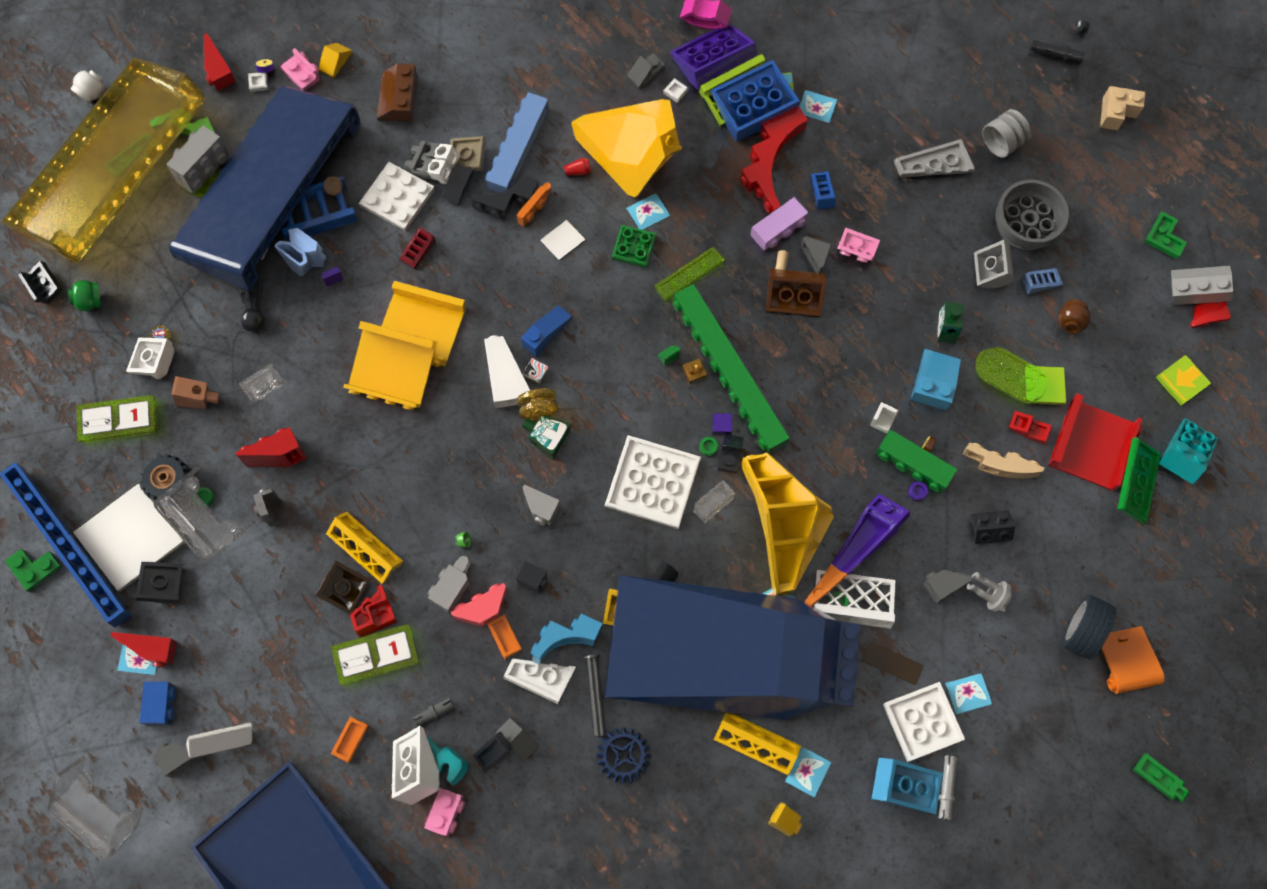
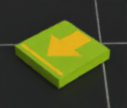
M1186 355L1156 377L1181 406L1211 384Z

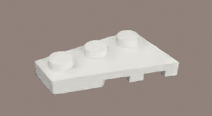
M512 659L503 679L558 704L576 667H564L551 663L550 665H538L532 661Z

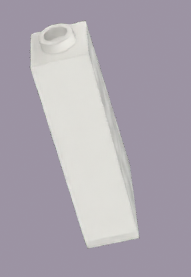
M494 335L484 339L495 408L533 403L531 391L504 337Z

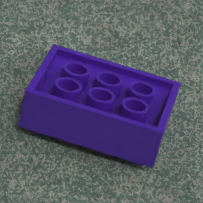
M728 23V26L725 28L715 29L670 51V55L683 74L697 90H700V86L758 56L755 42L731 23Z

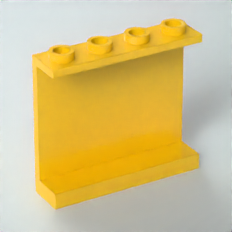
M394 281L392 284L394 294L382 327L437 341L432 366L446 367L467 308L465 300Z
M360 321L359 329L363 330L349 384H344L343 388L349 389V393L360 395V392L365 393L367 398L378 400V397L385 399L387 404L396 405V402L403 404L402 408L414 410V408H420L437 341Z

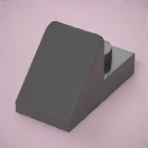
M654 53L646 59L640 56L627 77L640 88L665 69V64Z

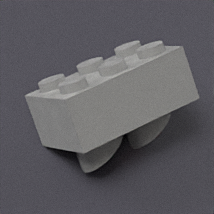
M202 126L196 133L192 132L187 143L181 149L176 148L172 159L166 165L176 182L194 194L215 173V170L226 162L229 154L220 136Z

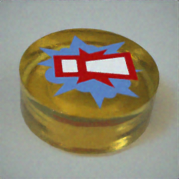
M157 325L151 329L150 338L169 340L170 332L165 326Z

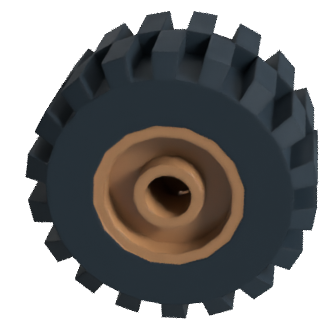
M160 454L157 455V459L152 457L149 459V464L145 463L143 465L145 469L140 471L142 475L139 478V482L142 484L140 488L156 504L163 507L165 505L173 507V503L176 505L181 504L180 501L182 499L186 501L188 499L186 497L187 494L191 495L193 492L191 487L195 485L192 481L195 478L192 470L177 456L165 454L163 457Z

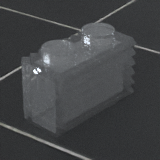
M721 480V483L715 485V488L709 490V493H706V495H703V498L701 497L700 500L694 503L693 512L703 523H706L734 500L735 492L724 480Z

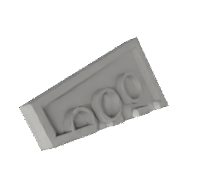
M962 139L895 158L894 160L900 177L973 173L975 170Z

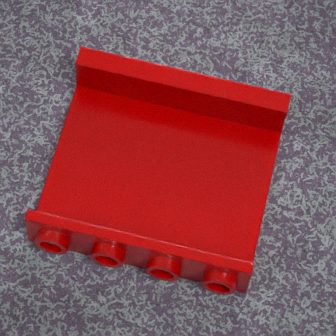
M1076 394L1070 401L1048 466L1114 492L1117 488L1122 487L1132 438L1139 437L1143 429V426H1140L1142 418L1131 422L1083 403L1084 396Z

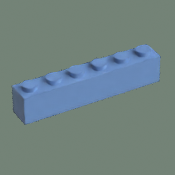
M528 92L526 98L522 99L519 113H515L514 123L507 130V138L500 145V153L493 160V168L486 175L485 181L489 190L502 193L513 186L549 109L547 98Z

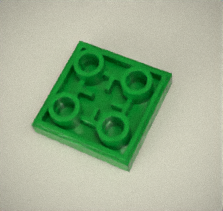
M621 225L612 259L647 268L657 233Z

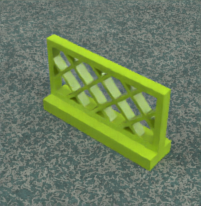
M763 54L700 86L699 93L706 100L720 126L724 125L725 122L718 114L719 109L716 110L715 108L717 104L713 103L709 98L712 96L711 90L765 64Z

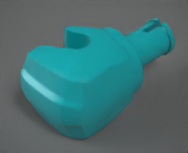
M428 737L427 740L439 773L442 774L446 764H448L449 773L447 781L452 786L457 785L468 771V762L449 746L441 748Z

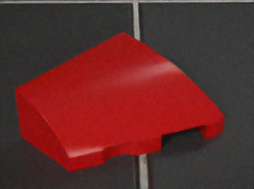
M1227 302L1197 303L1194 307V317L1190 327H1205L1210 323L1229 321L1231 316Z
M382 584L377 587L378 591L370 599L367 597L362 605L350 614L354 630L360 638L397 622Z

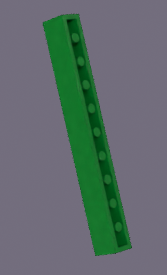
M693 284L675 293L673 301L675 310L677 312L680 311L683 316V323L686 327H690L693 339L701 345L702 354L711 361L710 366L714 372L719 374L722 386L724 388L727 387L730 392L729 397L731 401L737 403L741 417L743 419L746 418L749 423V430L753 435L756 434L759 439L758 444L760 448L770 454L787 445L790 439L695 285Z

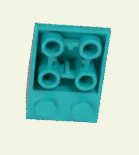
M1184 418L1164 451L1159 464L1189 483L1194 484L1205 472L1218 438L1211 432L1197 426L1196 423Z

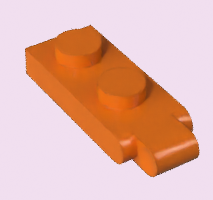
M546 182L543 186H540L518 212V224L524 227L527 222L530 223L533 220L537 210L543 208L547 196L551 193L550 183Z

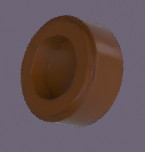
M930 435L922 448L930 452L937 441L936 438Z

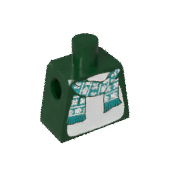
M945 302L939 309L937 342L956 344L963 328L964 304Z
M541 414L537 422L527 418L522 428L530 431L528 436L529 442L550 459L554 460L571 431V424Z

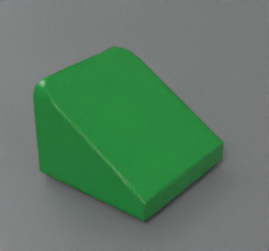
M670 346L659 353L658 358L664 366L668 365L680 357V348L678 346Z

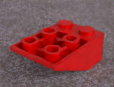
M290 427L279 429L276 431V434L262 437L257 443L245 445L240 448V451L235 452L246 467H291L307 459L299 440Z

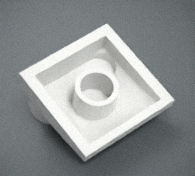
M138 338L126 372L148 375L156 379L163 378L168 372L174 355L172 342L161 338Z

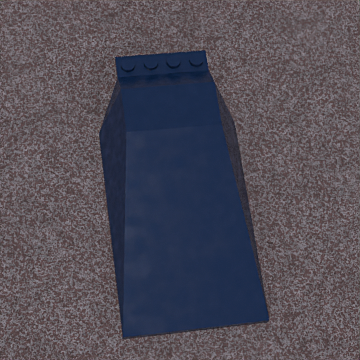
M620 575L605 698L787 720L832 704L854 706L861 624L840 622L796 598Z
M290 761L284 764L190 846L219 889H390Z

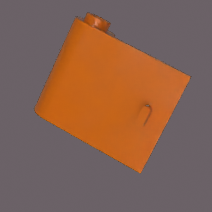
M1142 626L1109 633L1101 650L1111 671L1109 679H1107V684L1111 691L1119 694L1164 684L1163 670Z

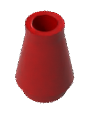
M581 158L568 165H564L566 176L587 175V173H591L589 159Z

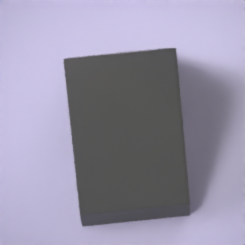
M806 236L802 239L801 247L815 272L822 273L831 244Z
M510 718L496 731V734L499 732L503 733L512 746V750L524 762L539 747Z

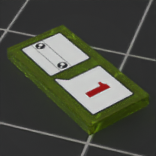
M154 395L76 405L77 441L79 443L157 432Z
M409 624L331 646L340 686L419 663Z

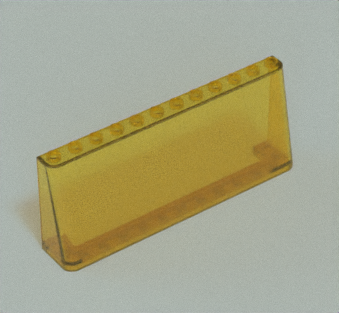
M133 57L3 218L1 223L10 230L69 262H80L204 104V93L187 74ZM158 118L153 126H151L149 121Z

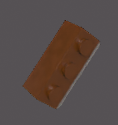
M397 63L382 73L377 120L413 122L418 79L415 64Z
M770 269L766 311L821 316L826 286L825 274Z

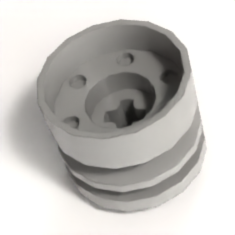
M1010 109L985 125L982 135L990 151L996 156L1004 158L1030 140L1031 128L1026 118L1020 112Z

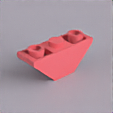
M495 584L485 594L479 593L471 598L472 601L467 604L461 603L455 606L454 611L451 612L454 619L482 627L498 618L507 593L505 584Z

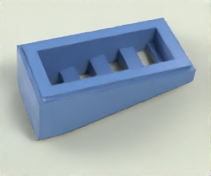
M1057 268L1027 272L1021 278L1027 294L1063 285ZM1052 274L1054 275L1056 282H1053L1051 278ZM1044 276H1047L1049 283L1046 282Z

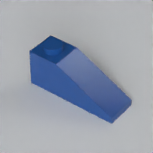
M560 306L555 307L534 323L521 337L522 347L537 357L572 319V316Z

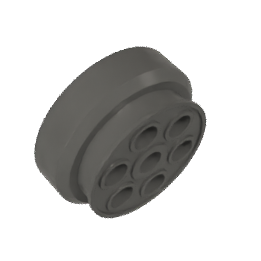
M1023 180L1011 185L1002 195L996 208V222L1001 236L1011 246L1021 250H1036L1054 243L1062 234L1069 219V209L1063 195L1052 185L1038 180Z

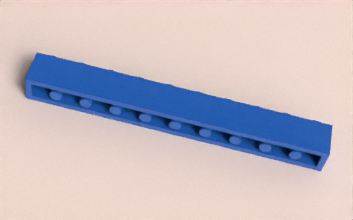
M15 462L3 470L0 476L105 621L116 628L131 617L132 614L25 468Z

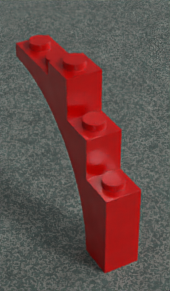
M799 106L762 123L760 137L763 141L753 145L751 148L750 159L753 164L743 168L741 171L740 182L742 186L746 187L749 192L755 190L756 196L762 199L766 212H770V214L781 207L772 183V166L783 146L795 135L804 131L807 126L808 119Z

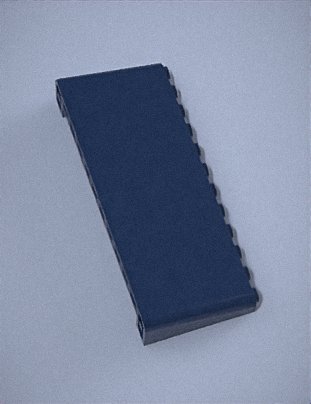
M288 86L278 88L273 99L267 103L266 109L258 116L254 126L249 129L245 139L239 143L236 152L230 156L224 169H221L215 182L210 185L208 192L200 199L196 209L191 212L185 225L180 228L178 235L170 242L169 249L173 258L250 292L259 278L255 269L256 265L344 133L346 132L347 135L353 136L360 126L361 121L357 107L350 103Z

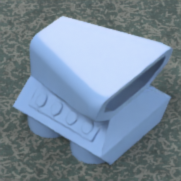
M299 228L288 230L290 242L279 241L275 244L276 250L290 269L299 276H304L312 267H324L326 256L322 253V247Z

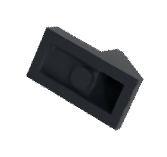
M725 434L718 467L719 471L737 474L744 437Z

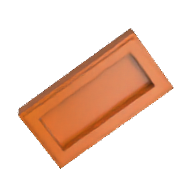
M505 614L487 623L504 660L523 651Z
M350 716L331 754L350 763L369 725Z

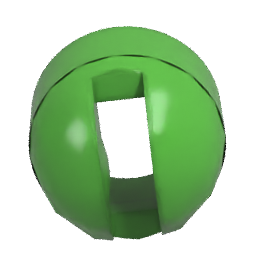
M461 532L456 535L455 539H457V542L455 544L458 547L466 548L471 546L472 538L468 532Z

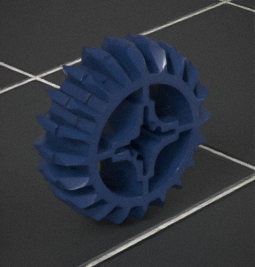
M623 727L622 734H619L618 729L615 728V736L608 732L609 740L603 737L601 739L605 746H597L599 750L603 751L602 753H596V757L603 759L598 761L597 765L605 766L600 770L601 773L609 771L606 775L607 779L611 778L612 775L615 776L614 783H617L618 777L622 778V784H625V778L629 777V782L633 783L632 776L635 775L639 780L641 776L638 772L641 771L644 774L647 772L643 765L650 766V762L645 761V758L649 759L652 757L651 754L645 753V751L650 750V746L643 747L647 739L644 738L640 741V732L633 736L634 729L631 728L630 733L626 734V727ZM620 739L630 740V743L625 747L613 744ZM635 745L638 746L641 752L640 763L635 761L631 755ZM608 748L617 757L612 767L606 758ZM628 750L627 756H629V759L624 758L619 762L620 755H618V751L624 753ZM623 764H628L635 768L629 772L617 771Z

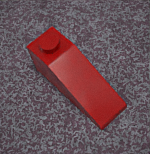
M206 33L204 34V69L207 73L205 78L210 86L214 85L215 89L219 91L236 81L231 70Z
M111 632V637L145 660L153 663V667L165 668V665L172 666L177 641L172 638Z

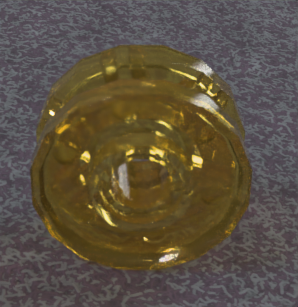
M541 388L519 395L517 397V404L521 407L519 409L520 417L534 420L539 419L541 414L547 416L555 414L559 410L558 403L555 401L556 392L553 389Z

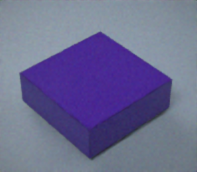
M338 266L321 273L327 287L344 280Z
M713 413V433L732 434V414Z

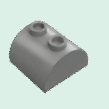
M1002 240L974 252L977 286L982 288H998L1006 286L1014 280L1010 243L1008 241Z

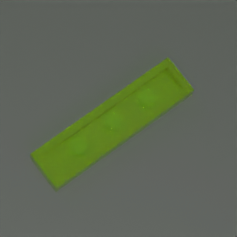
M712 247L654 285V289L664 301H667L675 293L685 289L724 263V259Z

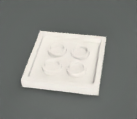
M388 162L359 202V205L406 231L435 188L424 180Z
M940 682L883 704L907 762L965 740Z

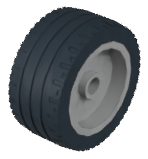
M1085 596L1068 624L1062 646L1074 654L1092 660L1109 636L1115 621L1117 608L1095 596Z

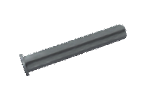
M600 655L585 656L584 659L588 663L595 737H604L606 732L598 664Z

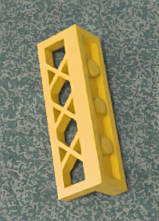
M348 512L336 516L326 533L327 536L382 584L387 581L391 572L399 568L403 563L402 559ZM336 527L341 530L342 537L334 533ZM349 540L355 543V550L350 547ZM363 552L369 555L371 562H367L364 559ZM377 565H381L386 570L383 575L378 572Z
M725 713L714 738L715 741L786 775H789L801 748L800 745L733 713ZM724 729L731 732L733 738L727 739L720 734ZM740 741H750L752 747L746 748L741 745ZM764 748L768 750L770 756L765 757L761 755L759 749ZM783 757L789 760L790 763L786 767L779 764L777 759Z

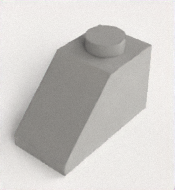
M524 485L523 492L534 521L543 526L545 524L550 526L560 507V500Z

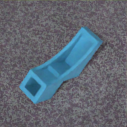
M580 614L579 618H575L570 629L550 620L548 626L544 625L541 630L540 637L542 638L539 644L535 643L531 650V654H533L532 662L540 665L547 654L566 644H584L594 647L602 630L603 623Z

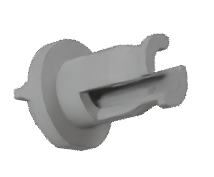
M975 572L972 578L989 588L987 591H984L976 585L968 583L967 589L973 590L978 596L987 600V607L993 612L998 610L1006 611V606L1012 598L1011 585L1005 581L997 584L988 578L982 577L980 573Z

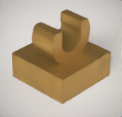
M700 358L682 365L689 384L707 377Z

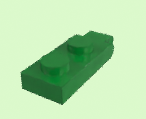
M1147 753L1143 754L1133 769L1135 773L1171 800L1176 798L1183 803L1190 793L1184 787V781Z

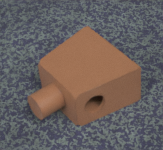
M175 376L172 397L176 406L206 409L208 402H219L220 392L210 391L206 382Z

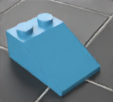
M924 349L911 400L947 411L952 404L956 390L961 359Z
M879 758L871 799L936 814L943 773L895 759Z

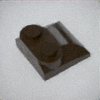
M334 560L319 584L315 596L351 614L370 579Z

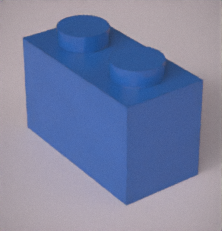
M144 682L140 714L141 724L146 726L171 725V720L174 719L172 704L176 698L174 684L170 682Z

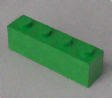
M891 429L875 453L879 455L881 460L894 464L899 471H906L916 481L926 483L935 492L943 493L957 471L955 467Z

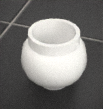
M91 70L90 72L81 71L77 73L73 79L74 85L70 89L91 104L93 100H97L103 95L105 87L102 83L103 79Z

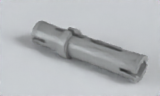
M944 756L938 819L952 821L958 758Z

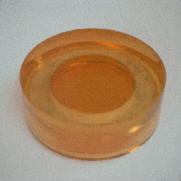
M329 177L325 180L324 189L329 195L335 196L342 191V182L337 177Z

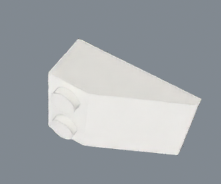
M421 726L393 741L392 799L410 805L439 791V770L425 731Z

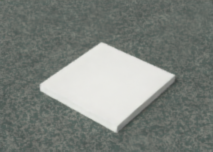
M628 435L605 507L679 529L701 457Z
M139 484L73 532L118 592H121L139 578L141 561L160 562L185 543L155 503L143 493L144 491L141 490Z

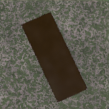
M871 641L862 659L863 662L916 685L924 666Z

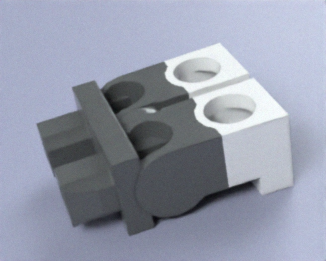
M421 141L420 145H413L411 155L414 158L413 160H406L404 168L407 172L413 173L420 179L439 180L440 183L447 184L453 171L452 169H454L460 155L453 145Z

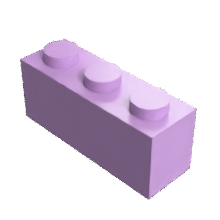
M794 197L755 224L751 229V237L764 251L769 247L773 248L783 237L787 238L794 229L805 225L808 212Z

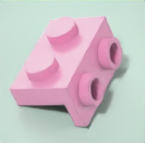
M845 228L838 249L841 250L840 254L849 257L853 254L858 256L857 260L868 263V260H873L880 240Z

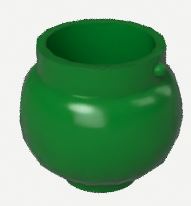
M80 280L72 285L71 290H68L70 305L74 304L78 311L87 312L95 309V307H101L99 287L95 281L91 283L88 280Z

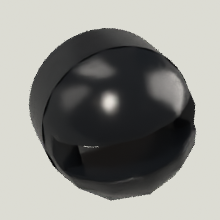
M1082 20L1076 21V34L1085 35L1089 30L1090 23Z

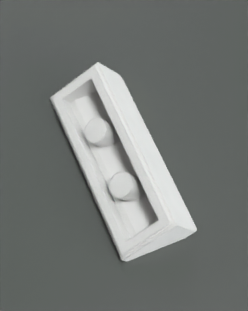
M251 723L189 736L186 743L188 755L190 758L250 745L252 743Z

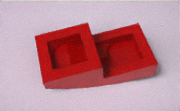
M1015 411L1009 429L1028 439L1046 445L1052 425L1033 420L1034 416Z

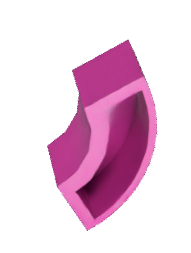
M685 0L680 18L701 28L721 29L728 26L732 9L722 0Z

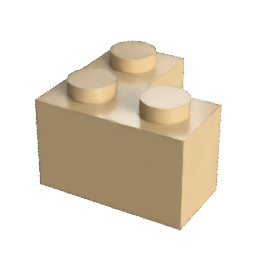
M1110 86L1103 97L1100 128L1118 131L1125 117L1137 118L1144 108L1145 92Z

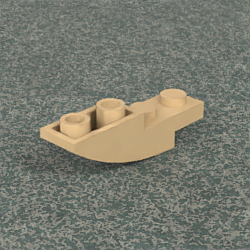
M969 443L963 453L964 456L980 462L978 470L1000 477L1016 479L1038 477L1044 471V467L1040 466L1038 462L1028 461L1018 453L1008 452L1002 457L998 452L988 451L977 443Z

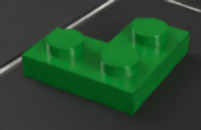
M1163 211L1159 214L1144 243L1175 259L1180 257L1187 244L1186 241L1171 234L1178 219Z
M20 549L5 560L10 570L28 592L62 568L50 551L32 562L26 552Z

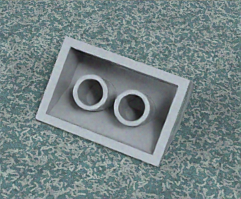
M1230 266L1171 270L1173 305L1226 302L1233 299V282Z

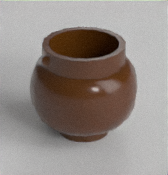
M1073 299L1067 301L1058 314L1059 326L1071 334L1084 331L1090 324L1091 318L1088 305L1081 300Z

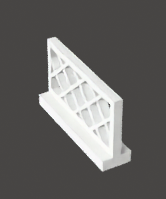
M816 571L815 587L820 581V576L823 577L826 571ZM849 574L844 579L848 580L852 586L845 590L840 584H837L836 587L842 592L840 595L834 598L828 592L826 595L832 601L828 604H822L818 601L814 605V608L840 622L891 629L895 622V580ZM861 582H867L872 588L865 593L858 585ZM882 584L890 585V592L886 595L878 589ZM853 588L862 595L855 601L848 594ZM872 591H875L881 597L876 603L867 596ZM844 594L851 603L847 607L841 606L837 601ZM864 598L871 606L868 609H861L857 603ZM884 601L889 606V612L881 611L877 605Z

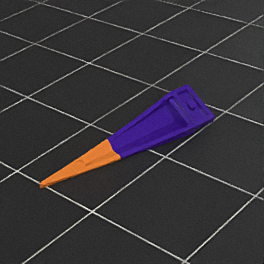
M878 494L866 506L841 550L805 600V603L810 606L815 605L898 532V528L910 517V511Z

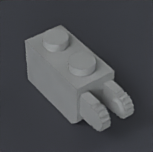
M467 556L458 558L454 566L449 564L447 569L443 568L439 574L438 583L432 585L428 591L429 601L449 614L469 585L466 573L471 563Z

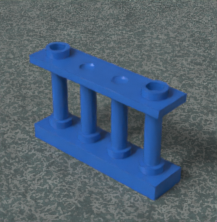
M343 176L334 177L328 181L308 187L298 202L300 203L305 221L294 224L292 214H290L286 220L287 227L282 228L287 242H290L288 231L290 229L299 228L308 236H312L358 222L353 207L347 208L342 189L347 188ZM335 192L340 211L334 213L329 212L324 196ZM317 197L322 216L312 219L307 200Z

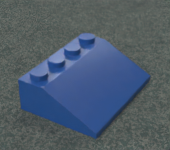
M773 60L711 90L727 129L736 142L760 131L762 123L798 107L800 102Z

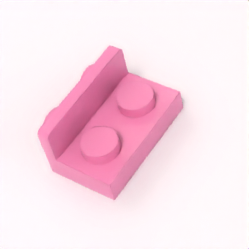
M293 49L294 56L280 67L302 91H306L320 81L319 70L314 63L310 64L303 52L299 53L296 49Z
M440 788L424 828L449 837L450 833L453 834L457 826L455 821L457 813L461 814L465 805V801H462L464 797Z

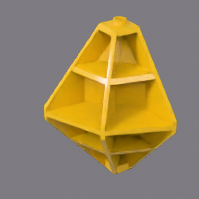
M662 99L587 114L571 122L575 139L628 196L637 197L652 176L673 154L682 149V146L679 144L670 100Z
M769 453L749 455L743 458L741 467L758 506L766 538L773 595L793 594L834 518L832 508L815 496Z

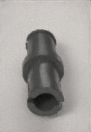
M448 697L434 706H428L429 709L413 716L417 727L423 726L434 719L437 721L441 715L454 710L455 706L451 698Z

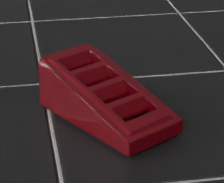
M420 227L401 254L399 260L415 269L435 244L434 235ZM415 249V250L418 251L419 253L416 254V253L413 252L412 250ZM408 255H411L412 257L415 258V260L413 261V260H411L410 258H408L407 256H408Z

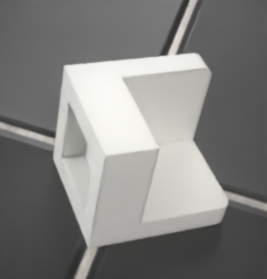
M881 402L870 426L888 433L898 410Z

